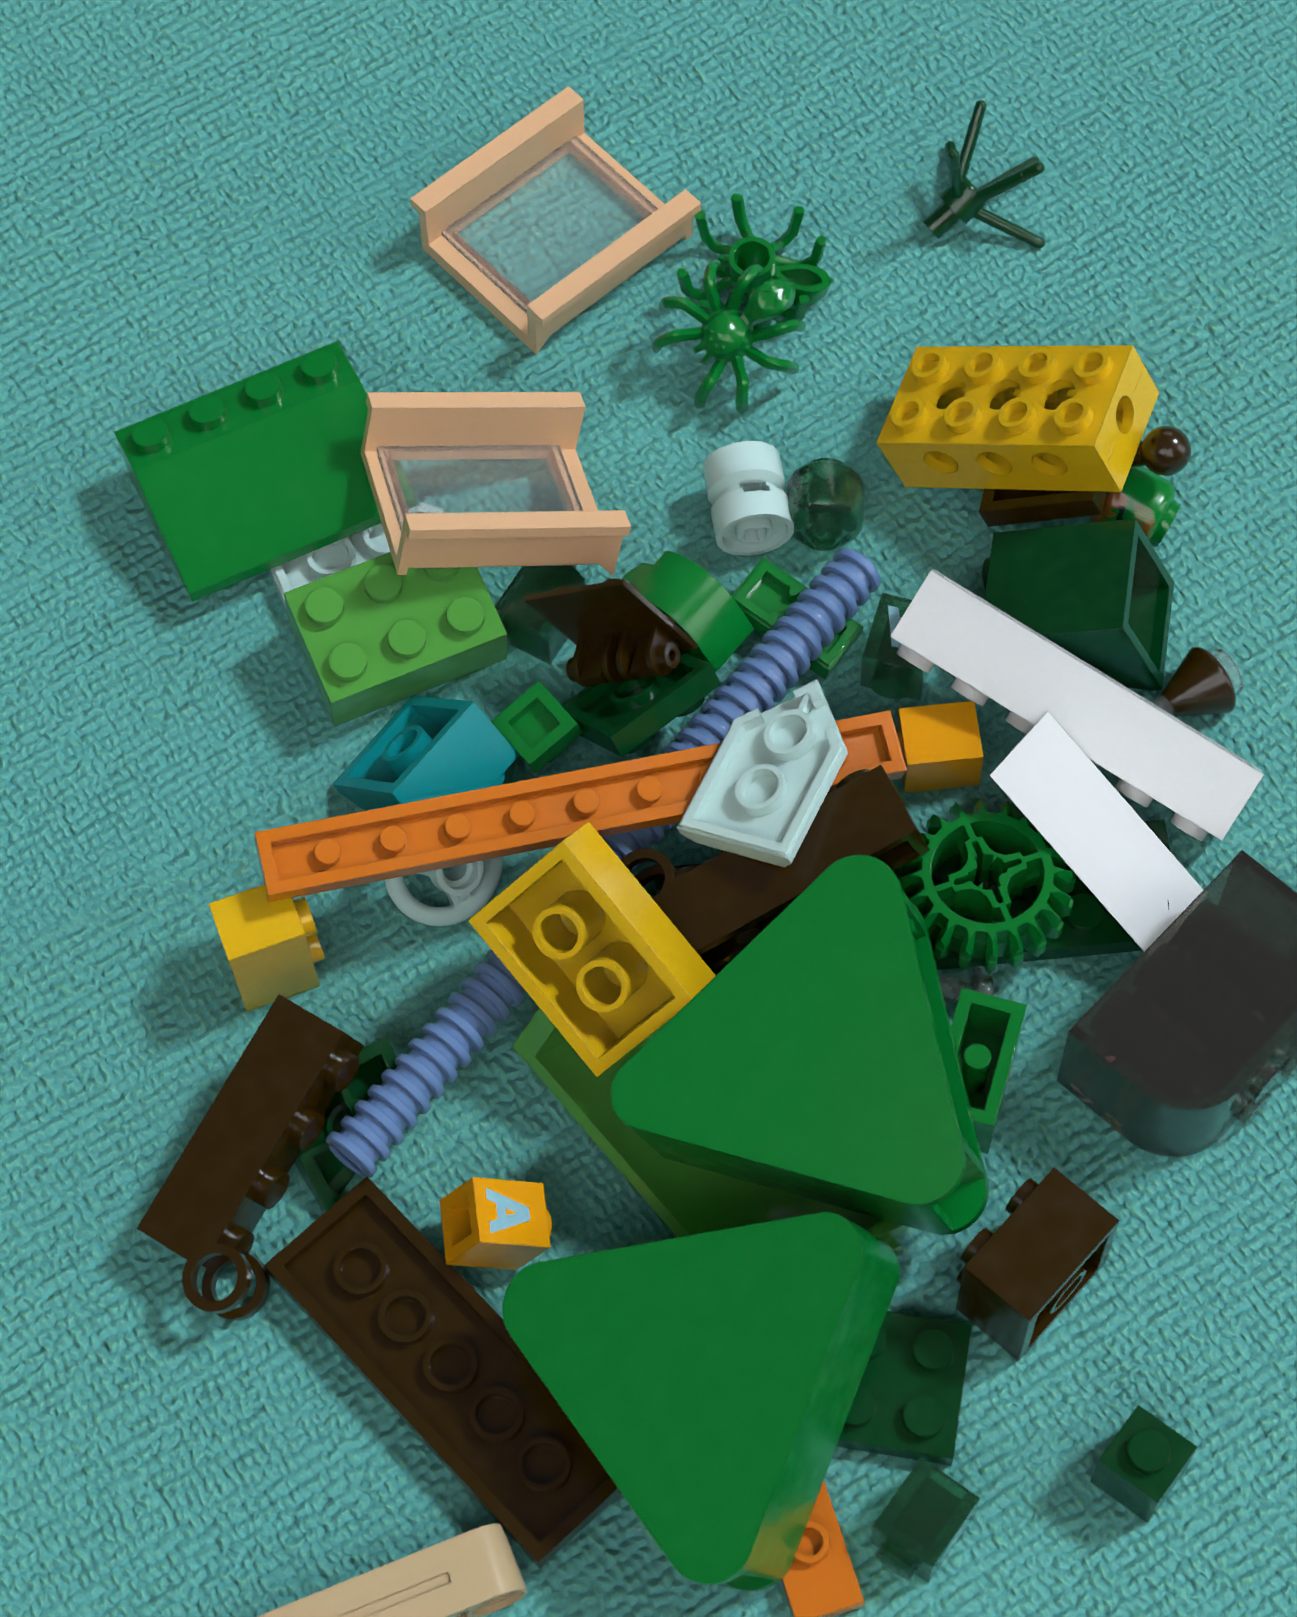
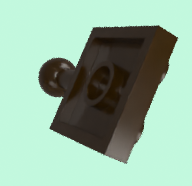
M1157 427L1150 431L1144 440L1140 442L1131 467L1146 466L1151 472L1160 476L1177 474L1185 468L1190 460V441L1185 433L1176 427ZM984 489L979 513L988 527L1102 515L1106 492Z

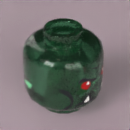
M833 458L812 460L793 472L787 482L786 492L789 513L794 524V533L791 537L817 551H831L855 540L863 529L865 485L860 475L843 462Z

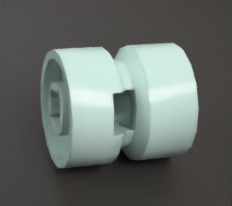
M742 441L718 448L711 453L703 463V474L708 501L713 505L711 507V517L717 546L722 551L732 555L751 556L772 551L788 542L794 533V524L788 496L784 492L785 478L779 451L773 445L765 442Z

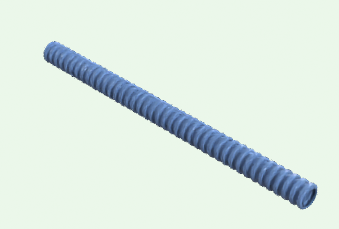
M848 548L838 549L832 557L833 561L827 562L823 566L821 575H817L811 580L809 589H803L797 597L798 602L789 605L785 611L786 616H781L776 620L773 625L774 630H768L764 634L762 643L756 644L751 649L750 657L743 658L738 665V671L729 674L725 680L726 685L719 686L713 694L714 699L707 700L701 708L702 714H695L689 721L690 728H682L677 735L678 742H670L664 750L665 753L721 743L734 719L757 708L762 713L775 707L774 702H781L787 694L786 689L795 686L799 680L798 675L807 672L811 666L810 661H815L823 652L822 647H828L834 640V634L840 633L844 629L846 620H850L856 615L858 611L857 606H863L870 597L869 593L875 592L881 585L880 575L873 563L855 550ZM676 823L602 838L621 860L626 854L634 850L652 849L650 843L659 844L664 837L663 829L670 830ZM639 864L634 866L630 872L634 873ZM491 949L487 953L488 963L479 962L474 968L476 976L474 978L466 977L462 981L461 988L463 991L461 993L453 992L447 1000L449 1003L448 1009L440 1007L435 1012V1024L427 1022L421 1029L423 1037L421 1039L413 1038L409 1042L408 1049L410 1052L408 1055L400 1053L395 1058V1070L386 1069L382 1073V1085L373 1084L368 1089V1101L359 1100L355 1104V1116H345L341 1120L342 1131L340 1133L332 1131L327 1136L326 1140L330 1151L356 1174L372 1177L376 1173L377 1167L375 1163L377 1160L385 1162L391 1155L389 1146L391 1144L399 1146L403 1142L405 1137L402 1131L415 1128L418 1123L416 1115L418 1113L427 1114L432 1107L429 1100L431 1098L439 1099L445 1092L443 1084L445 1082L452 1084L457 1079V1067L466 1068L471 1062L469 1053L471 1051L479 1053L485 1045L482 1038L484 1036L493 1037L498 1030L496 1022H506L511 1015L509 1007H519L523 1002L522 992L525 991L524 988Z

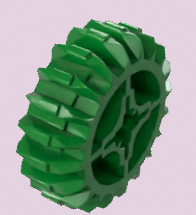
M982 798L975 803L974 814L967 815L956 802L949 809V822L932 814L926 823L927 833L920 832L930 851L899 867V872L903 877L898 880L908 899L918 908L923 916L930 940L937 939L934 947V955L937 957V960L939 961L951 951L959 953L958 966L964 971L971 965L972 957L982 958L983 966L990 974L996 970L998 957L1004 956L1006 961L1015 970L1018 966L1022 965L1023 949L1039 958L1045 952L1047 943L1045 938L1056 940L1063 930L1064 923L1061 918H1066L1071 914L1073 899L1068 894L1074 889L1075 876L1072 871L1065 870L1068 867L1066 862L1039 832L1034 831L1035 827L1025 816L1020 820L1012 818V806L1009 801L1000 807L999 814L989 813L988 806ZM960 853L962 857L960 870L948 875L946 883L934 886L932 878L938 868L949 858ZM977 876L979 882H989L988 889L995 885L997 887L996 894L994 895L992 889H982L983 882L978 887L974 885L975 877ZM1036 885L1038 891L1037 900L1028 910L1012 919L1009 913L1011 900L1022 896L1024 888ZM962 916L974 917L980 922L971 921Z

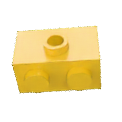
M263 884L209 903L246 1012L273 1003L278 994L287 998L320 986L314 963L324 960L325 956L305 896L294 900L290 898L268 903Z

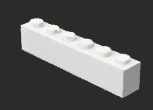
M935 569L929 572L890 636L901 643L896 652L900 657L927 673L936 664L956 677L951 685L954 690L980 706H984L988 698L1010 710L1005 720L1026 735L1048 711L1096 767L1100 765L1120 778L1115 786L1118 791L1148 808L1153 799L1175 812L1170 822L1199 841L1203 842L1208 833L1222 841L1264 776L1262 770Z

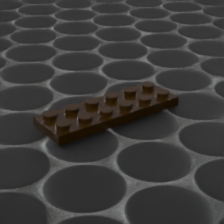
M367 1176L264 1265L271 1278L492 1518L503 1526L504 1531L539 1569L621 1494V1491L511 1338L503 1319L452 1265H446V1259Z

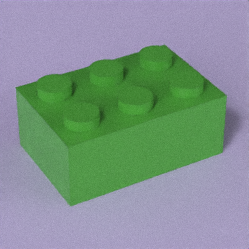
M388 552L284 593L288 619L334 727L507 659V633L477 567L408 568L407 575H397L391 553Z

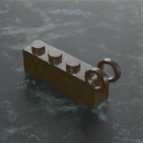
M879 765L872 770L862 769L845 776L837 784L836 790L826 795L792 863L786 867L721 850V854L699 866L690 865L678 870L675 869L674 865L664 854L648 848L634 850L626 854L621 861L629 871L634 866L643 862L659 864L643 869L635 878L643 888L652 880L665 878L662 890L652 899L713 971L733 960L837 860L852 855H867L883 861L894 871L930 850L896 787L883 766Z
M280 994L276 997L137 1227L144 1234L187 1260L182 1274V1286L187 1299L195 1307L228 1320H244L255 1315L268 1298L270 1291L269 1274L264 1264L258 1258L249 1254L254 1242V1234L252 1232L266 1209L273 1208L285 1194L290 1180L288 1172L300 1152L310 1148L318 1139L325 1122L323 1114L336 1092L346 1089L354 1079L360 1064L358 1056L364 1047L363 1044L342 1030ZM235 1264L237 1269L236 1285L226 1298L219 1300L216 1294L217 1279L226 1267ZM201 1266L207 1268L202 1279V1295L197 1287V1274ZM252 1269L256 1278L255 1292L245 1305L236 1308L246 1298L250 1290Z

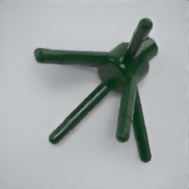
M979 100L974 106L960 156L955 142L948 141L945 143L949 185L938 194L944 202L923 223L935 236L940 238L959 219L967 224L972 218H975L1038 249L1043 248L1045 240L1042 237L983 208L987 204V200L1041 174L1045 167L1038 157H1031L979 188L967 178L987 107L985 101Z

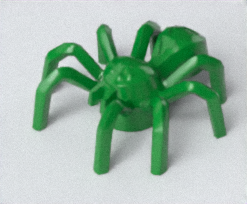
M734 193L731 196L733 215L742 239L735 242L732 246L719 243L711 235L704 211L695 214L701 240L711 251L719 254L718 260L722 263L716 271L717 276L722 277V279L715 283L718 293L731 285L734 289L735 283L750 265L761 264L764 271L756 275L745 291L747 302L757 285L769 279L787 280L795 286L793 304L796 305L795 309L788 308L780 314V316L788 320H803L807 307L816 304L828 292L831 285L830 277L826 271L816 267L823 256L827 241L825 237L820 235L816 239L811 256L803 260L775 255L776 251L786 247L798 235L805 212L803 207L794 206L788 229L777 240L769 243L762 238L754 236L747 220L743 195ZM679 268L676 275L681 292L687 297L699 300L700 308L710 314L712 310L704 289L700 290L693 287L689 273L685 269ZM731 291L730 296H729V298H728V300H727V302H726L725 307H727V305H728V302H729V299H730V297H731L732 291ZM772 319L754 325L753 330L771 326Z
M715 259L706 266L703 277V289L712 312L710 314L684 297L668 296L661 299L659 302L660 310L666 308L681 309L702 323V326L667 332L654 340L652 350L655 353H659L663 347L672 343L701 339V343L692 349L694 354L703 350L707 352L701 360L703 365L712 358L716 360L695 394V407L697 409L705 407L709 393L726 367L727 362H731L737 382L736 411L743 414L749 408V380L742 357L747 356L766 369L781 371L791 375L799 371L798 363L770 357L753 347L752 344L753 342L794 331L803 332L806 324L802 320L791 319L753 330L754 325L771 320L792 306L795 299L794 284L783 279H769L755 287L744 310L739 311L748 285L756 275L764 271L761 264L750 265L735 283L728 305L723 308L715 286L716 271L722 263L720 260Z

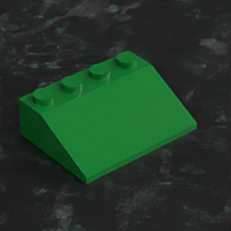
M338 341L114 432L130 479L192 602L381 523L361 457V447L368 413L366 405L367 394ZM392 463L407 512L418 508L416 499L399 463Z

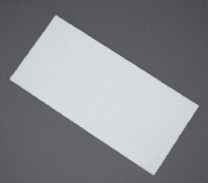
M1047 711L992 772L990 777L1154 963L1208 894Z

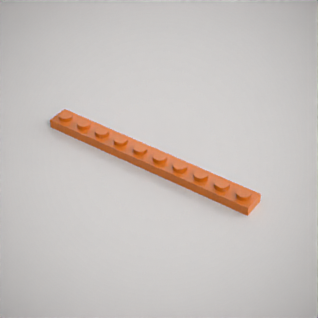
M890 710L835 721L848 754L828 792L836 790L837 784L845 776L862 769L872 770L879 765L883 766L891 780L903 777L907 768ZM721 743L255 832L254 842L268 903L554 847L588 821L601 837L680 822Z

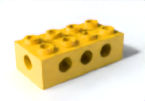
M1133 345L917 346L876 444L905 487L1122 492L1159 391Z

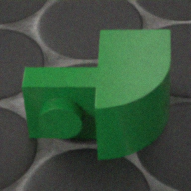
M665 551L655 564L641 563L627 572L622 578L634 584L639 589V593L663 614L671 617L676 625L698 644L696 650L682 652L710 663L715 672L721 668L754 630L746 615L722 584L702 567L677 553Z

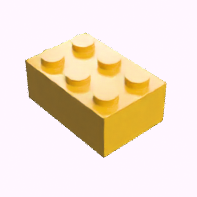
M589 821L559 843L468 920L596 1077L674 1017L716 976Z

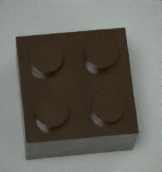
M1055 1167L1039 1184L1030 1178L1015 1192L1005 1207V1211L1010 1216L995 1233L985 1227L974 1237L960 1257L965 1266L956 1278V1281L960 1284L956 1309L1018 1362L1105 1265L1120 1221Z

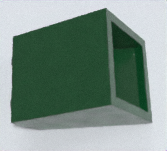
M1136 518L993 533L991 554L989 558L984 560L982 567L983 583L986 589L985 601L1127 688L1149 691L1163 689L1174 581Z

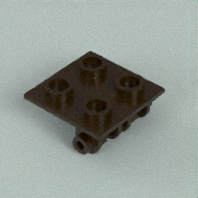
M607 579L603 583L573 588L558 587L554 591L525 595L524 601L576 645L573 658L567 661L566 672L572 682H577L582 687L608 683V681L618 683L624 680L632 681L639 678L666 676L670 674L673 668L679 665L680 652L697 649L698 644L682 631L671 617L663 614L639 593V589L634 584L625 579Z

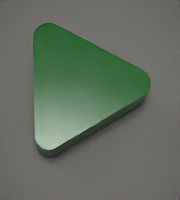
M852 855L832 863L635 1053L614 1076L611 1086V1102L615 1113L624 1124L666 1159L936 1235H951L967 1229L977 1221L986 1207L989 1195L988 1179L926 922L918 908L902 890L901 884L893 870L875 857Z
M825 1211L536 1262L519 1271L509 1283L503 1298L502 1315L505 1327L511 1338L675 1569L684 1577L697 1583L710 1585L725 1583L739 1590L759 1591L778 1583L787 1574L792 1565L900 1279V1269L894 1251L884 1240L838 1214Z

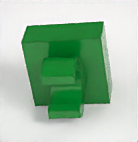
M537 681L491 721L534 773L546 763H551L568 748V745L583 733L578 723L540 681Z

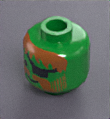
M1143 466L1131 467L1122 492H1106L1102 515L1090 516V523L1136 518L1150 543L1157 547L1171 526L1181 504L1173 500L1175 487L1169 480Z

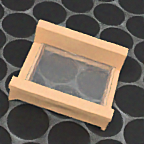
M569 86L410 198L411 206L419 214L422 250L536 355L550 335L680 239L684 238L687 240L693 236V216L701 211V202L686 189L664 204L586 135L584 128V99Z
M367 392L366 405L368 413L361 447V457L397 575H407L408 568L599 564L612 576L614 575L623 536H629L631 525L625 510L598 511L576 452L586 408L580 392Z

